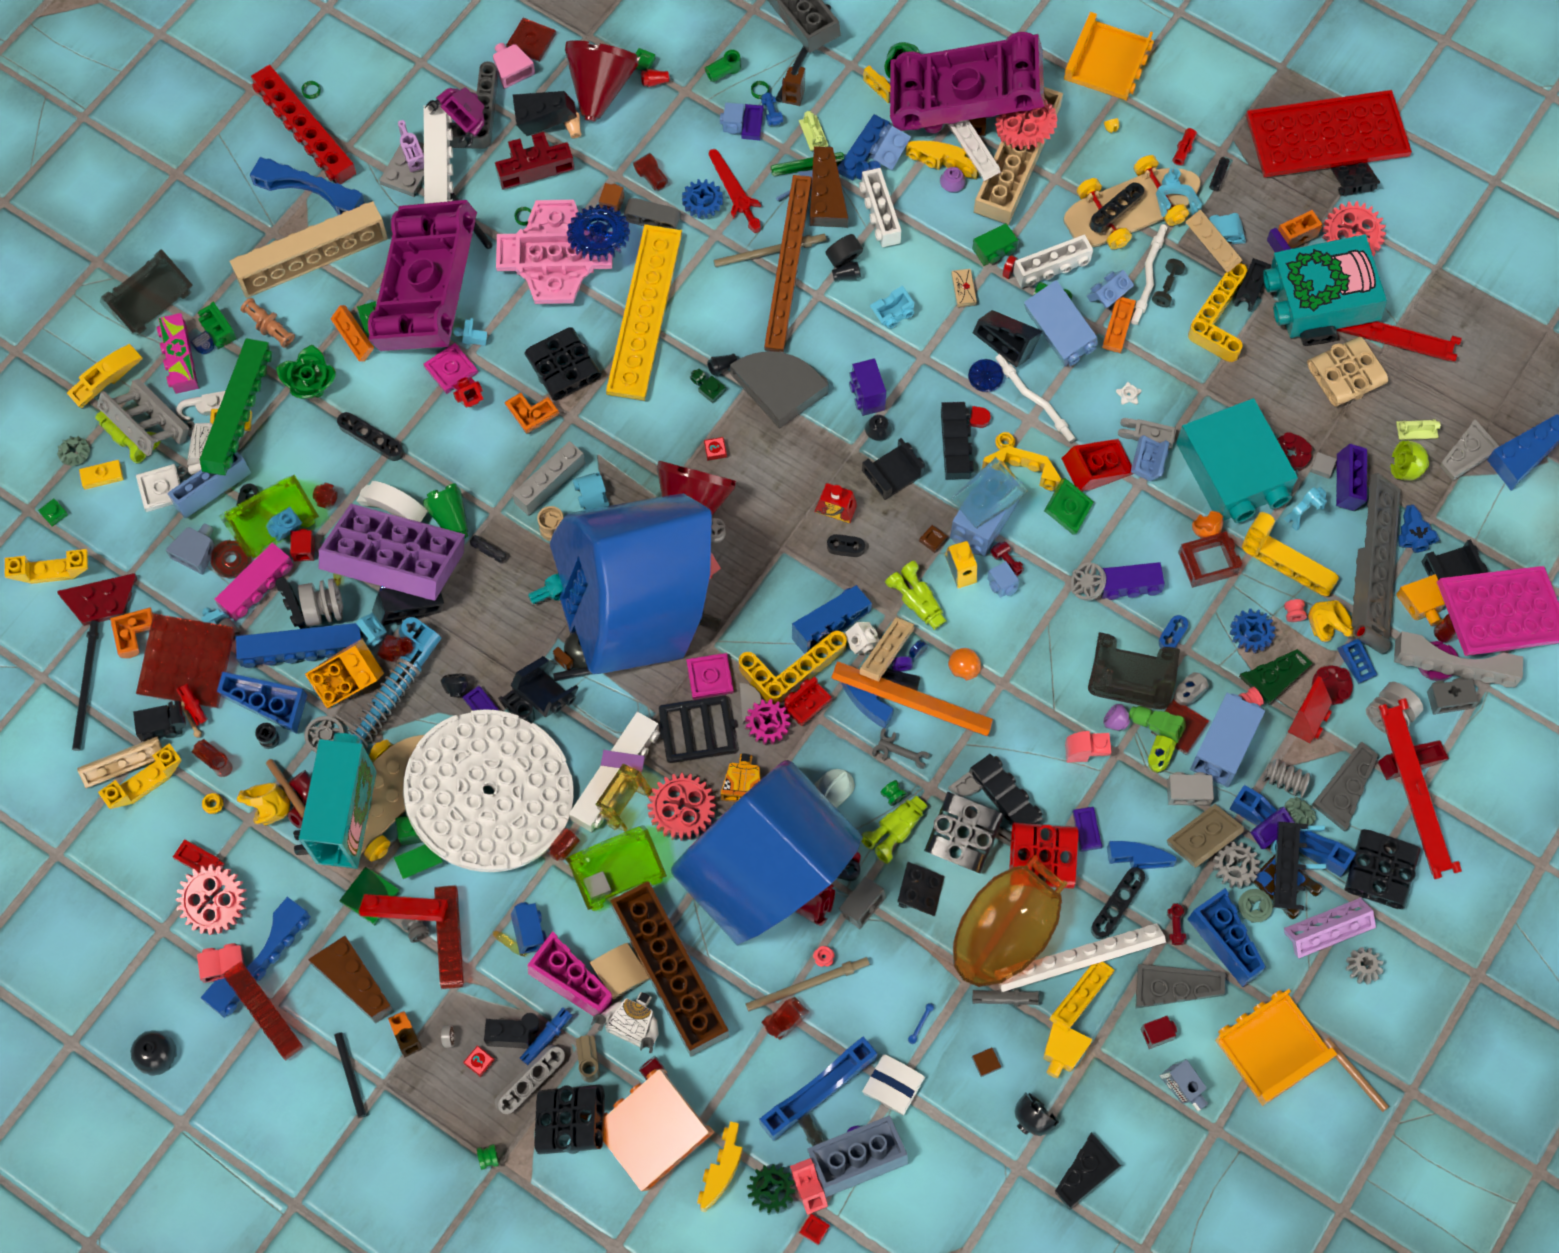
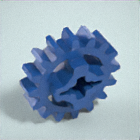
M697 179V184L690 182V187L685 186V192H682V205L685 206L686 212L690 211V216L697 214L698 219H700L701 215L708 218V214L714 216L715 210L720 211V205H723V193L720 192V186L715 187L714 181L709 184L707 179L704 180V183Z
M1250 608L1247 614L1242 610L1240 616L1236 615L1234 617V621L1230 625L1232 628L1230 635L1234 636L1232 642H1239L1237 648L1244 646L1245 652H1248L1250 648L1253 653H1256L1258 648L1264 651L1265 646H1270L1271 640L1275 637L1273 632L1276 628L1275 626H1270L1273 620L1266 619L1267 613L1260 615L1259 609L1256 613H1253Z

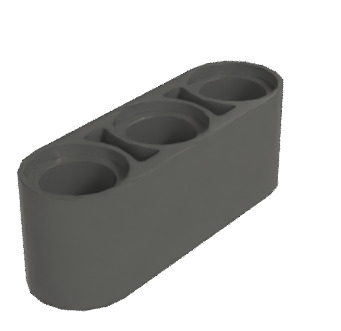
M630 198L623 218L629 223L640 226L645 224L676 229L681 212L674 207Z

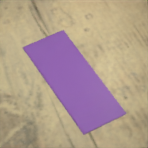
M603 750L600 766L642 772L645 756Z

